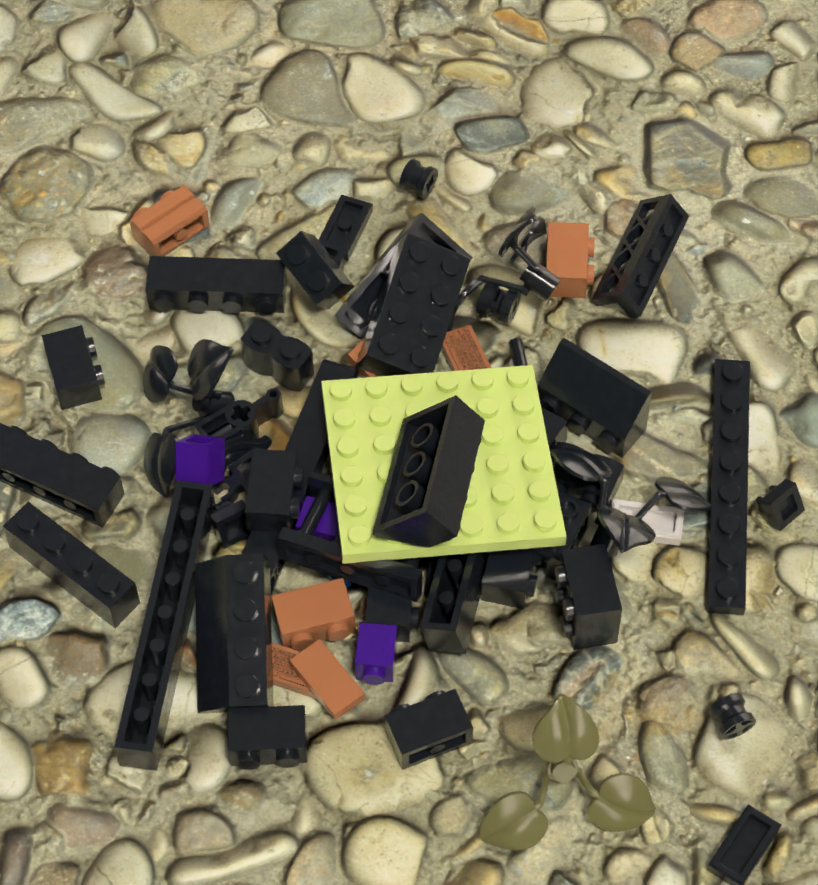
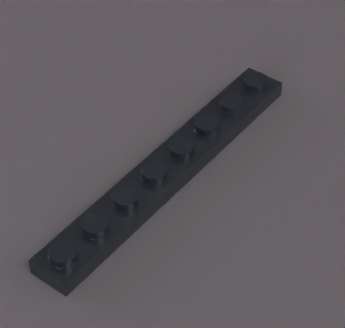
M715 359L710 482V504L712 507L709 518L707 613L744 615L746 609L750 361Z

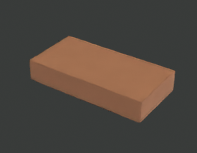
M320 639L289 660L290 666L334 720L365 699L364 691Z

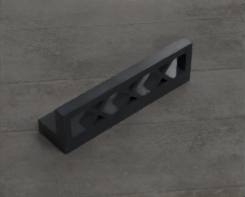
M672 194L640 201L591 299L596 306L618 303L630 318L642 316L689 218V215ZM654 210L651 214H649V215L646 217L648 211ZM617 284L615 290L609 292V290Z

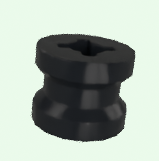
M413 158L408 161L402 171L399 187L404 191L413 190L418 197L426 199L435 186L438 170L432 166L424 167L419 160Z
M734 693L721 698L708 710L711 718L718 721L720 725L719 733L723 739L736 738L749 731L756 724L753 714L747 712L744 707L746 701L741 693Z

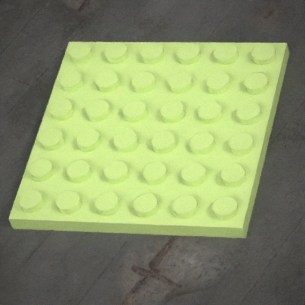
M533 365L321 381L343 564L566 545L567 536ZM455 395L458 396L485 420L457 537L430 548L377 538L372 533L403 419Z

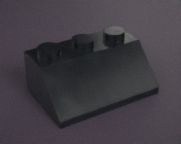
M563 338L537 385L541 407L567 420L568 426L574 432L588 436L597 442L604 451L613 452L623 458L647 428L652 392L566 338Z

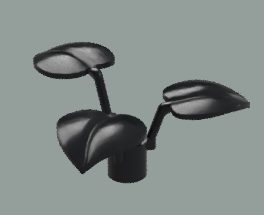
M532 206L521 216L515 227L506 236L498 253L499 256L503 257L511 247L514 253L510 264L513 265L517 258L520 257L528 265L520 277L524 285L521 286L484 275L474 278L459 294L447 330L448 332L452 331L454 317L460 305L468 295L484 283L519 291L525 296L531 291L545 302L555 290L561 279L541 264H537L527 253V246L538 237L547 234L545 220L541 216L536 217L535 207ZM531 224L518 244V236L526 226Z
M208 339L199 340L194 345L187 366L188 375L192 379L189 384L191 388L172 381L178 369V362L170 348L156 345L150 351V359L147 361L143 377L144 393L147 399L153 403L163 402L168 395L170 387L173 390L193 395V410L200 415L198 418L167 426L163 429L162 434L152 433L147 442L144 452L145 473L153 488L163 496H169L170 485L176 474V441H178V438L172 432L191 427L235 401L232 392L215 389L234 351L231 347Z
M562 447L550 450V455L571 475L582 480L597 481L599 483V504L597 516L594 520L598 524V528L590 545L606 543L609 557L617 556L619 550L621 553H624L631 548L647 545L654 541L656 537L654 530L641 519L658 500L667 499L674 507L687 511H707L712 507L698 491L685 482L671 477H659L654 483L659 491L651 497L636 516L627 515L616 508L605 506L608 485L606 478L611 476L612 470L602 459L578 448Z

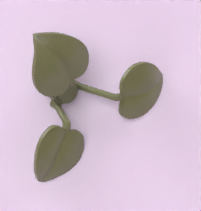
M560 693L549 710L538 721L532 734L533 748L545 760L547 767L542 772L543 779L537 801L533 804L530 795L523 791L511 792L502 796L490 807L484 816L479 835L484 843L508 850H524L539 843L548 828L547 818L539 809L545 803L551 779L560 783H566L574 777L578 778L588 794L594 797L587 807L588 818L597 827L606 831L621 832L639 827L654 815L656 807L646 784L640 778L629 773H617L608 776L601 782L599 791L592 787L584 776L582 768L578 767L577 760L588 759L597 750L599 745L597 726L582 706Z

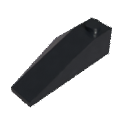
M423 213L411 219L335 313L334 317L357 337L361 338L367 333L395 247L407 232L471 259L473 258Z

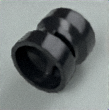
M486 283L478 299L477 313L485 316L492 314L497 316L499 321L510 324L518 310L521 292L511 289L506 291L500 289V286Z

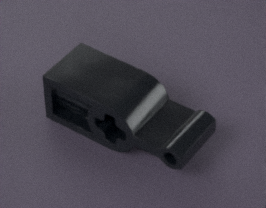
M276 387L269 389L265 396L253 403L246 400L234 401L193 425L194 432L199 435L221 437L227 440L238 436L241 433L242 427H247L252 433L251 439H257L260 425L272 418H279L283 414L282 393Z

